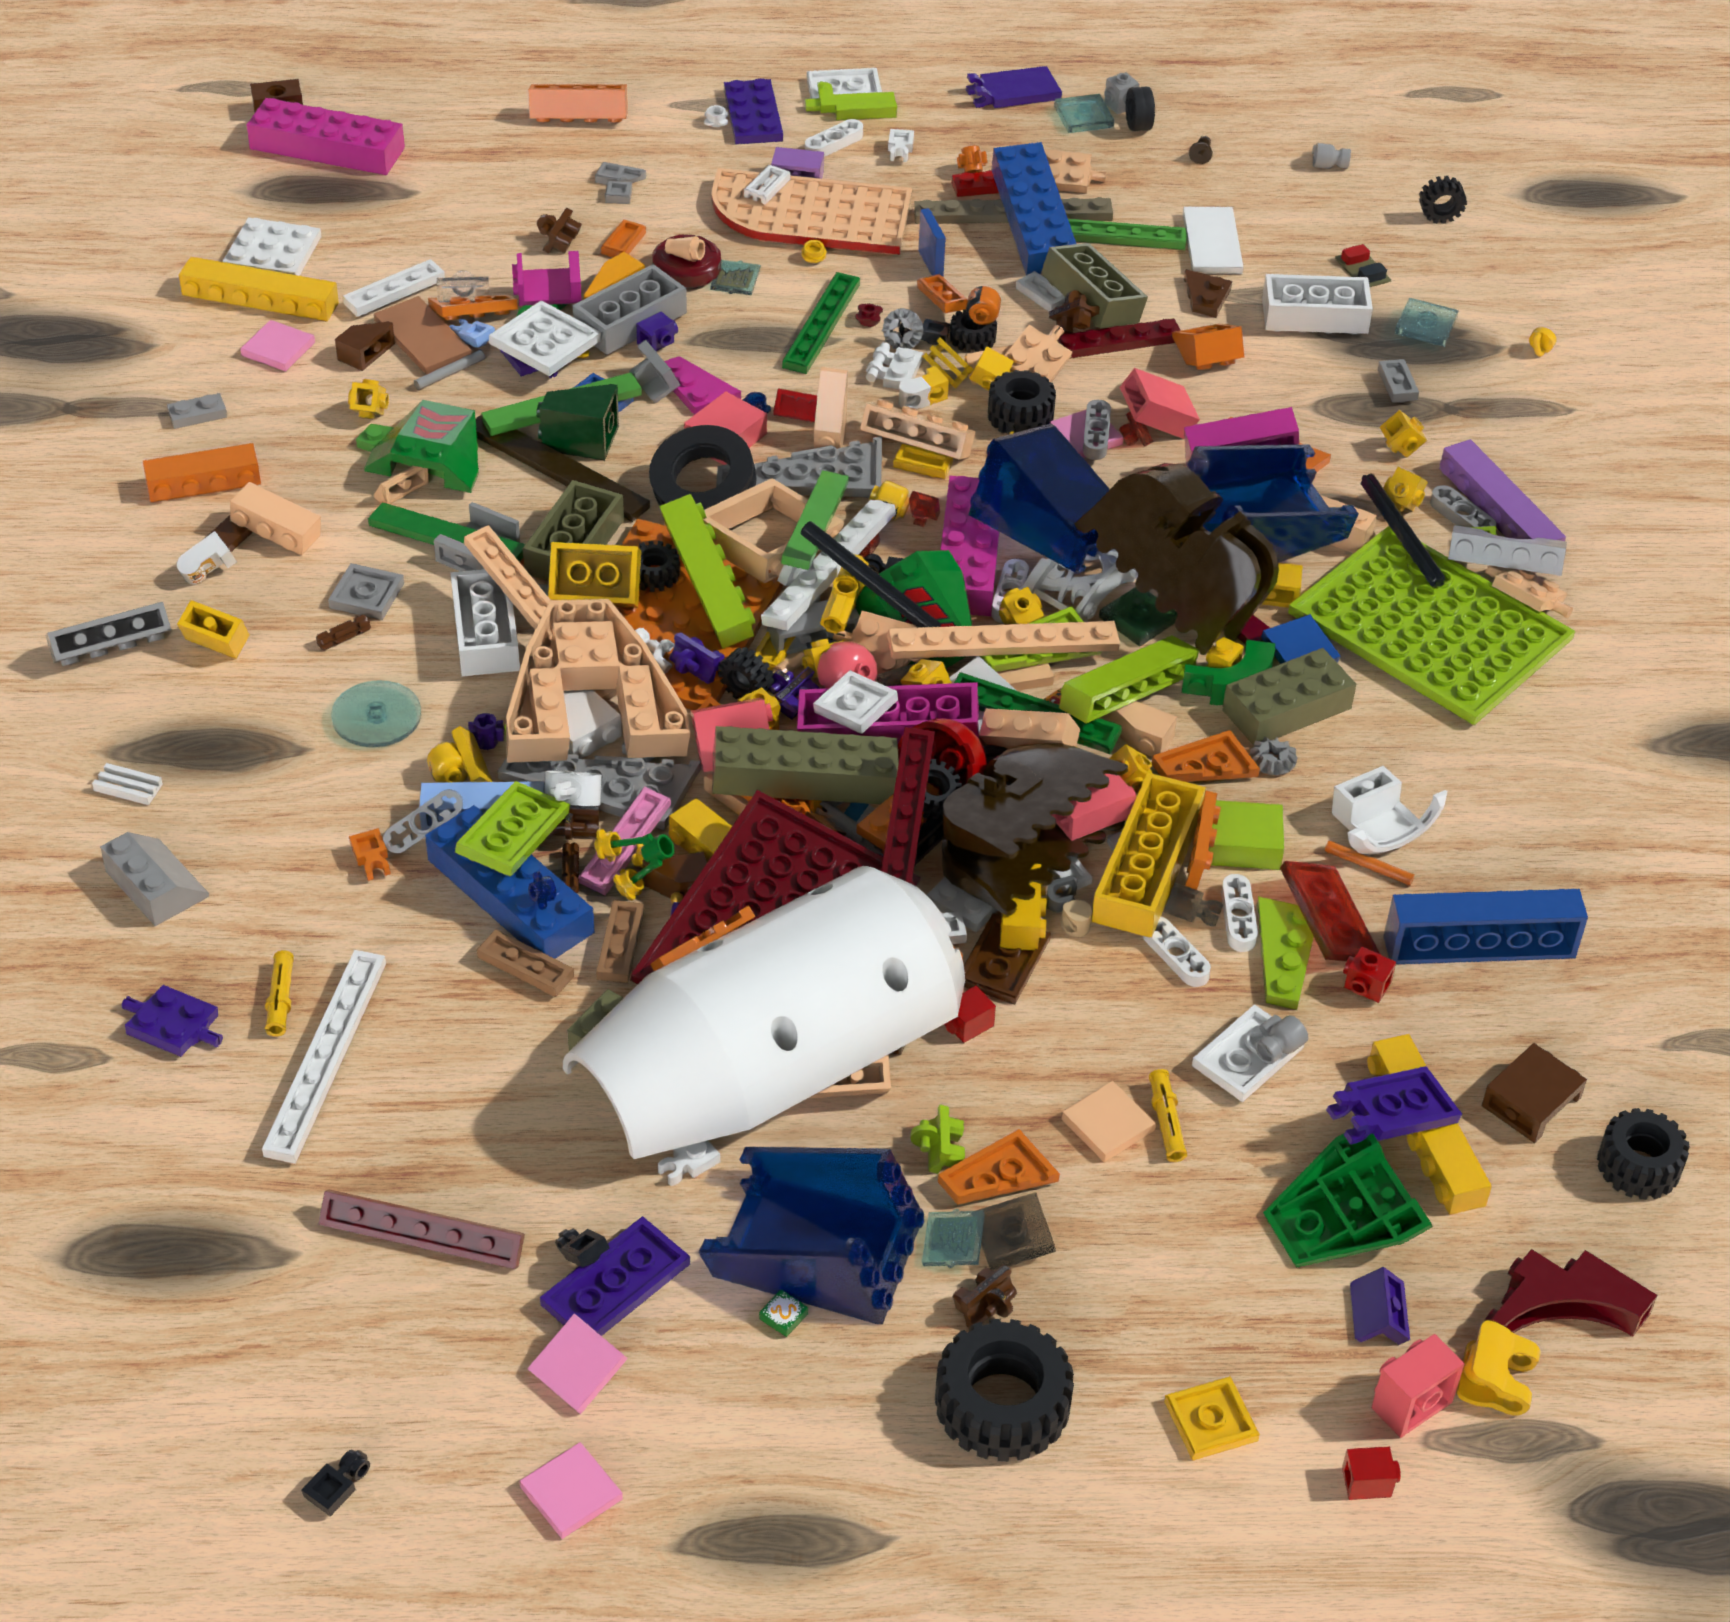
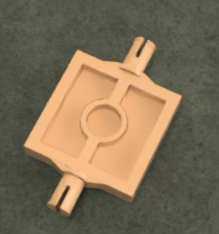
M1044 149L1058 191L1087 194V187L1091 180L1106 182L1107 171L1092 170V154Z
M1028 325L1004 355L1014 361L1010 371L1028 370L1031 373L1036 372L1041 374V377H1047L1049 382H1052L1072 355L1071 350L1057 342L1064 333L1063 328L1060 327L1059 329V325H1055L1050 334L1047 335Z
M1489 565L1485 574L1495 578L1492 586L1539 612L1543 610L1555 611L1565 618H1569L1572 614L1573 607L1563 603L1567 593L1560 590V586L1555 582L1542 580L1535 576V572L1518 569L1504 571L1496 566Z
M861 611L857 626L852 633L841 631L833 635V640H844V642H853L864 646L873 655L877 663V676L900 682L904 669L910 661L918 663L921 659L929 660V658L892 659L887 637L889 629L917 628V626L866 611Z

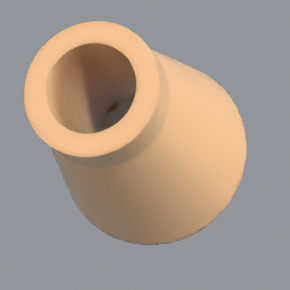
M697 236L677 239L668 238L665 244V251L667 254H673L696 262L704 257L705 243Z

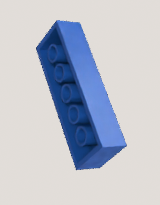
M1042 142L993 148L991 170L1026 276L1034 271L1041 274L1049 247L1076 244Z
M475 805L425 835L428 861L518 941L556 959L595 933L593 907L532 854L510 877L455 853L456 843L484 814Z
M1580 889L1394 894L1383 937L1388 958L1396 961V964L1576 959L1588 915Z

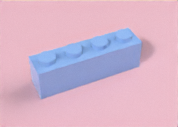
M544 781L520 782L544 793ZM514 782L421 783L419 807L440 792L452 789L457 791L463 798L461 812L475 805L485 813ZM446 795L443 796L444 803L436 809L433 803L429 805V808L437 814L439 822L444 819L439 815L441 812L448 808L452 812L456 810L454 804L457 800L454 797L449 799ZM421 812V830H427L432 825V818L428 813Z

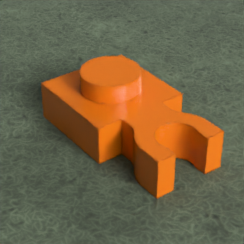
M379 828L349 836L350 846L358 866L364 865L368 881L374 879L373 870L377 868L382 869L385 876L391 874L390 866L386 860L388 858L387 848Z

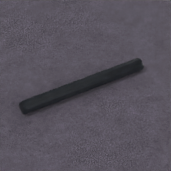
M1372 473L1363 475L1360 484L1431 587L1443 586L1444 574L1375 475Z
M809 521L803 526L800 533L804 538L918 628L941 627L939 621L815 523Z

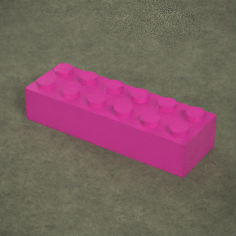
M265 98L246 124L249 146L252 150L382 175L389 173L405 149L402 123L370 118L365 115L349 114L344 111H333L322 107L301 105L300 103L280 101L275 98Z
M949 475L941 550H949L963 572L970 615L991 617L1004 480Z
M977 682L887 686L897 691L898 701L862 734L814 712L813 703L830 688L799 690L797 731L884 736L897 738L898 745L904 734V727L912 728L928 720L946 718L964 724L979 739Z

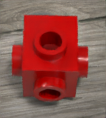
M1361 947L1355 957L1350 956L1344 966L1343 973L1347 975L1344 988L1380 1003L1392 983L1397 962L1377 952Z

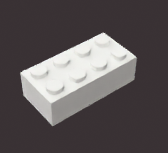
M1266 274L1262 296L1265 330L1276 332L1368 334L1373 310L1368 277Z
M485 569L450 572L462 677L520 671L517 632L511 600Z

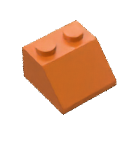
M1218 323L1172 332V337L1186 365L1196 366V370L1210 369L1213 363L1220 362V365L1235 364V359L1245 358L1241 326Z

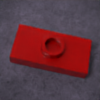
M778 388L773 415L815 423L818 395Z

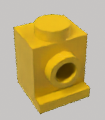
M1225 637L1217 640L1216 646L1212 645L1206 655V661L1208 662L1206 667L1227 668L1236 665L1242 660L1244 646Z

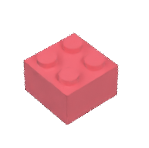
M1433 1334L1424 1341L1419 1339L1407 1349L1405 1354L1399 1358L1391 1357L1381 1366L1379 1371L1381 1374L1378 1384L1374 1389L1375 1396L1371 1408L1402 1438L1453 1403L1465 1363L1436 1334Z

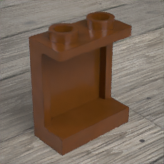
M1533 1043L1487 1085L1481 1106L1530 1141L1536 1143L1543 1136L1546 1124L1571 1100L1578 1102L1582 1098L1587 1079L1578 1071L1554 1057L1549 1051Z

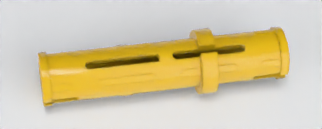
M286 950L277 951L273 956L270 996L265 1002V1009L268 1012L265 1032L274 1037L285 1034L287 1014L291 1011L289 993L294 955Z
M1157 1069L1149 1074L1153 1093L1151 1103L1153 1109L1157 1111L1166 1150V1158L1170 1162H1179L1187 1157V1150L1185 1149L1176 1109L1178 1099L1176 1094L1172 1092L1169 1072L1165 1069ZM1169 1123L1171 1124L1173 1136L1171 1135Z

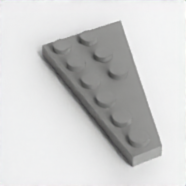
M882 436L874 437L873 442L860 444L859 440L849 442V446L842 448L830 445L792 452L791 457L778 459L777 455L767 457L766 462L754 464L757 477L756 485L773 478L800 495L810 496L822 470L849 476L848 485L843 496L869 498L874 486H881ZM729 465L717 467L716 487L729 474Z
M568 754L566 761L507 763L506 758L498 770V779L505 782L544 781L545 785V771L602 774L601 805H599V810L619 817H623L645 786L671 800V806L655 826V828L665 830L669 824V815L678 809L700 772L701 761H690L689 765L674 764V760L662 759V763L645 762L642 758L595 756V759L591 760L579 759V755Z

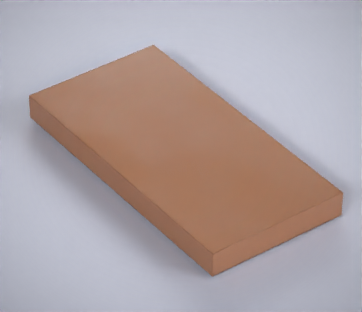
M419 296L373 313L376 323L386 321L393 323L395 343L426 375L472 354L469 346Z

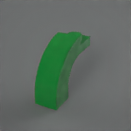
M1246 640L1243 659L1236 665L1227 668H1211L1185 664L1181 693L1210 697V705H1223L1226 685L1272 668L1275 643Z

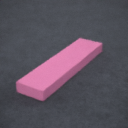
M644 786L612 832H617L621 840L642 837L651 833L671 806L670 798ZM623 846L621 854L616 856L613 862H609L607 858L599 859L596 852L579 875V883L606 896L615 883L613 877L616 874L620 875V871L627 867L631 861V856L636 853L637 846Z

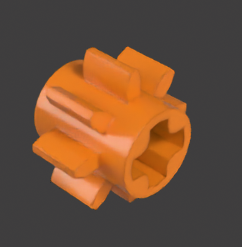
M976 145L962 148V154H958L959 157H957L958 169L964 168V171L968 173L983 172V166H986V163H988L986 151L981 152L980 147Z

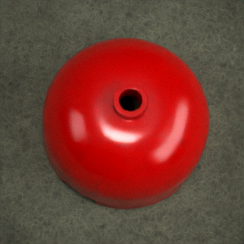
M938 718L912 727L935 731L931 759H936V765H940L941 761L945 762L944 768L947 770L952 766L955 769L952 775L958 774L960 776L958 783H962V786L966 785L967 780L976 773L984 775V769L986 768L984 749L978 737L967 726L952 719ZM903 736L901 737V739H900V741H899V743H898V745H897V746H898V763H899V758H900V752H901V746H902ZM930 783L931 785L939 789V796L943 794L938 786H936L933 783Z

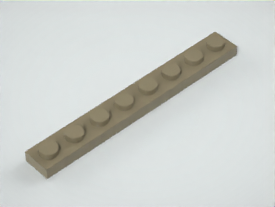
M1111 198L1061 199L1068 219L1113 221ZM1001 199L914 201L916 224H920V210L927 208L931 210L938 224L1009 223Z

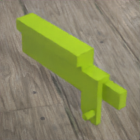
M820 81L817 82L819 98L805 99L806 112L835 113L836 121L897 118V103L894 92L833 94L832 85L828 82Z

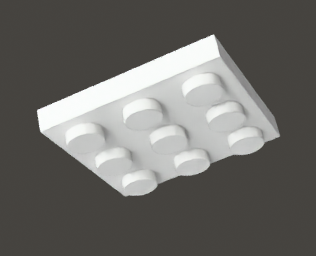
M248 217L222 262L300 276L321 238V229L308 225H296L282 221L276 222Z
M539 301L489 335V344L548 376H551L601 341L600 331L543 301Z

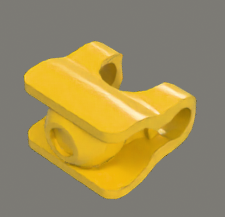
M1489 1320L1484 1321L1479 1328L1477 1340L1468 1342L1465 1347L1463 1356L1465 1364L1456 1394L1464 1402L1493 1408L1509 1415L1516 1416L1526 1413L1531 1406L1532 1393L1526 1385L1515 1380L1508 1369L1520 1372L1533 1370L1539 1363L1540 1348L1533 1341L1514 1334L1499 1323Z

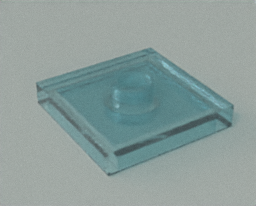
M1100 93L1055 99L1054 107L1068 133L1114 127V118Z
M1409 298L1396 325L1395 334L1445 347L1457 320L1459 310Z

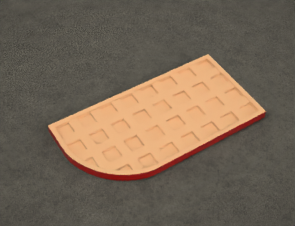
M717 169L712 186L713 209L724 224L740 234L762 242L772 241L804 245L807 241L818 240L824 244V247L839 250L849 249L860 252L900 255L913 188L790 175V180L765 205L761 203V199L754 201L752 195L749 198L744 197V189L761 172Z

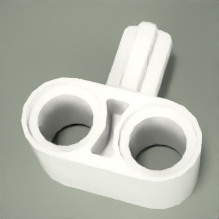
M545 771L544 793L555 797L556 801H564L570 805L599 806L601 805L602 774Z

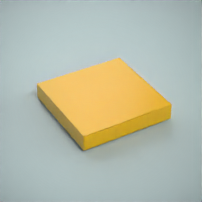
M1231 1376L1165 1395L1164 1403L1192 1461L1259 1441L1260 1434Z

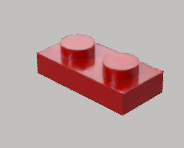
M992 170L952 175L951 183L956 197L999 193Z

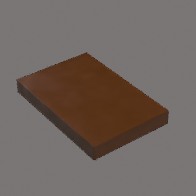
M992 913L964 964V987L970 989L977 986L984 994L1015 1005L1049 943L1051 933L1046 931L1045 938H1039L1038 949L1035 950L1000 947L1001 915Z

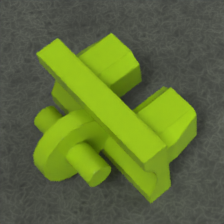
M939 1105L938 1115L929 1121L921 1120L920 1125L914 1127L910 1132L911 1142L920 1147L922 1152H928V1170L931 1173L938 1174L943 1166L951 1167L965 1158V1147L950 1143V1140L958 1142L963 1136L964 1120L949 1117L948 1106Z

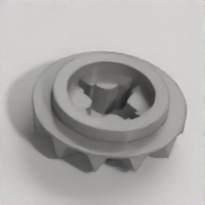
M896 309L890 312L883 320L882 332L884 333L885 341L893 349L898 347L911 349L920 342L923 336L921 319L915 312L909 309ZM900 322L903 323V327L912 329L904 333V338L901 337L900 332L893 331V329L900 326Z
M1264 737L1262 742L1255 741L1250 749L1249 755L1258 765L1260 771L1265 774H1286L1297 763L1296 748L1290 747L1289 741L1280 742L1277 737L1274 740ZM1269 752H1273L1275 755H1279L1278 759L1274 757L1273 754H1269Z

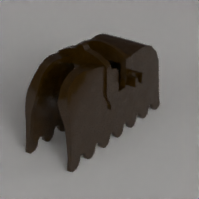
M1163 463L1118 480L1074 524L1081 533H1089L1095 529L1098 532V539L1096 541L1098 551L1108 553L1115 549L1118 552L1116 560L1118 571L1127 573L1132 569L1136 570L1138 573L1135 582L1137 590L1141 593H1147L1152 589L1156 590L1158 593L1155 601L1157 610L1161 613H1167L1171 609L1176 610L1178 614L1175 621L1176 629L1181 633H1187L1194 629L1198 634L1195 647L1199 649L1200 654L1206 655L1223 630L1227 639L1236 641L1249 619L1276 585L1279 573L1278 560L1272 544L1261 532L1251 525V521L1241 511L1232 518L1224 520L1212 532L1206 530L1203 526L1215 516V511L1224 501L1223 498L1215 491L1211 492L1203 481L1189 468L1181 464Z
M1060 743L1022 745L1006 750L988 763L984 769V775L976 773L967 780L966 785L955 790L946 798L943 804L942 824L943 875L954 886L984 901L1007 916L1012 915L1017 910V904L1012 900L1013 898L1023 900L1034 898L1035 888L1029 885L1031 882L1040 883L1042 886L1052 884L1053 874L1049 870L1068 871L1071 868V861L1066 858L1067 856L1086 857L1089 854V848L1084 843L1102 844L1106 840V834L1101 829L1071 841L1057 825L1056 819L1051 815H1071L1074 812V806L1069 801H1089L1092 798V793L1087 789L1088 787L1098 789L1108 787L1109 778L1104 774L1123 775L1128 772V765L1075 746ZM1125 820L1104 829L1120 830L1124 827ZM1034 864H1041V867L1031 869Z

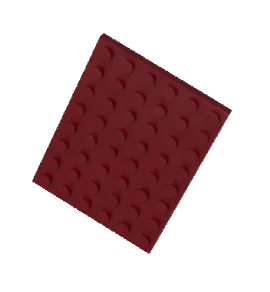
M757 790L632 972L630 981L638 985L648 974L654 972L650 964L690 939L702 935L703 932L721 921L725 922L747 906L751 908L755 917L746 924L857 867L869 866L881 871L883 857ZM913 873L911 884L917 887L921 877Z

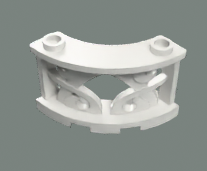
M1077 529L1075 535L1066 534L1053 545V550L1055 551L1048 559L1043 557L1040 559L1022 588L1029 587L1032 594L1035 593L1039 598L1059 610L1068 608L1062 601L1067 591L1072 590L1071 602L1073 605L1075 598L1083 596L1075 611L1084 622H1087L1088 619L1095 615L1098 605L1112 590L1123 583L1134 582L1138 577V573L1134 569L1127 573L1118 571L1116 568L1118 552L1115 549L1108 553L1098 551L1096 547L1098 532L1095 529L1089 533H1081ZM1073 560H1100L1102 573L1074 577L1075 563ZM1063 568L1069 571L1066 577H1064L1065 570L1061 571ZM1044 591H1060L1058 600L1044 593Z

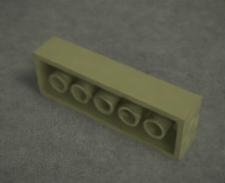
M716 726L713 746L712 794L753 796L759 790L772 798L882 804L894 794L899 764L897 738Z

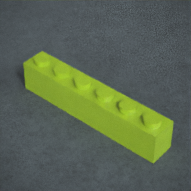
M689 494L659 506L664 523L722 649L753 637L754 633L751 625L756 623L750 607L744 608L742 604L746 600L740 586L734 587L732 583L736 579L730 564L724 566L723 560H726L720 543L715 545L713 542L716 539V535L711 524H705L703 521L707 517L701 502L695 504L692 495Z
M1173 635L1064 682L1061 689L1059 708L1087 724L1183 680L1185 664L1196 666L1199 649Z

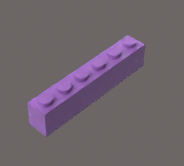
M1471 439L1443 449L1439 469L1473 504L1496 521V528L1504 537L1514 539H1535L1539 537L1565 541L1566 536Z

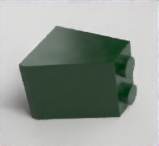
M608 384L548 391L543 402H539L537 406L536 416L540 418L538 439H541L543 444L562 454L605 461L619 428L617 385Z

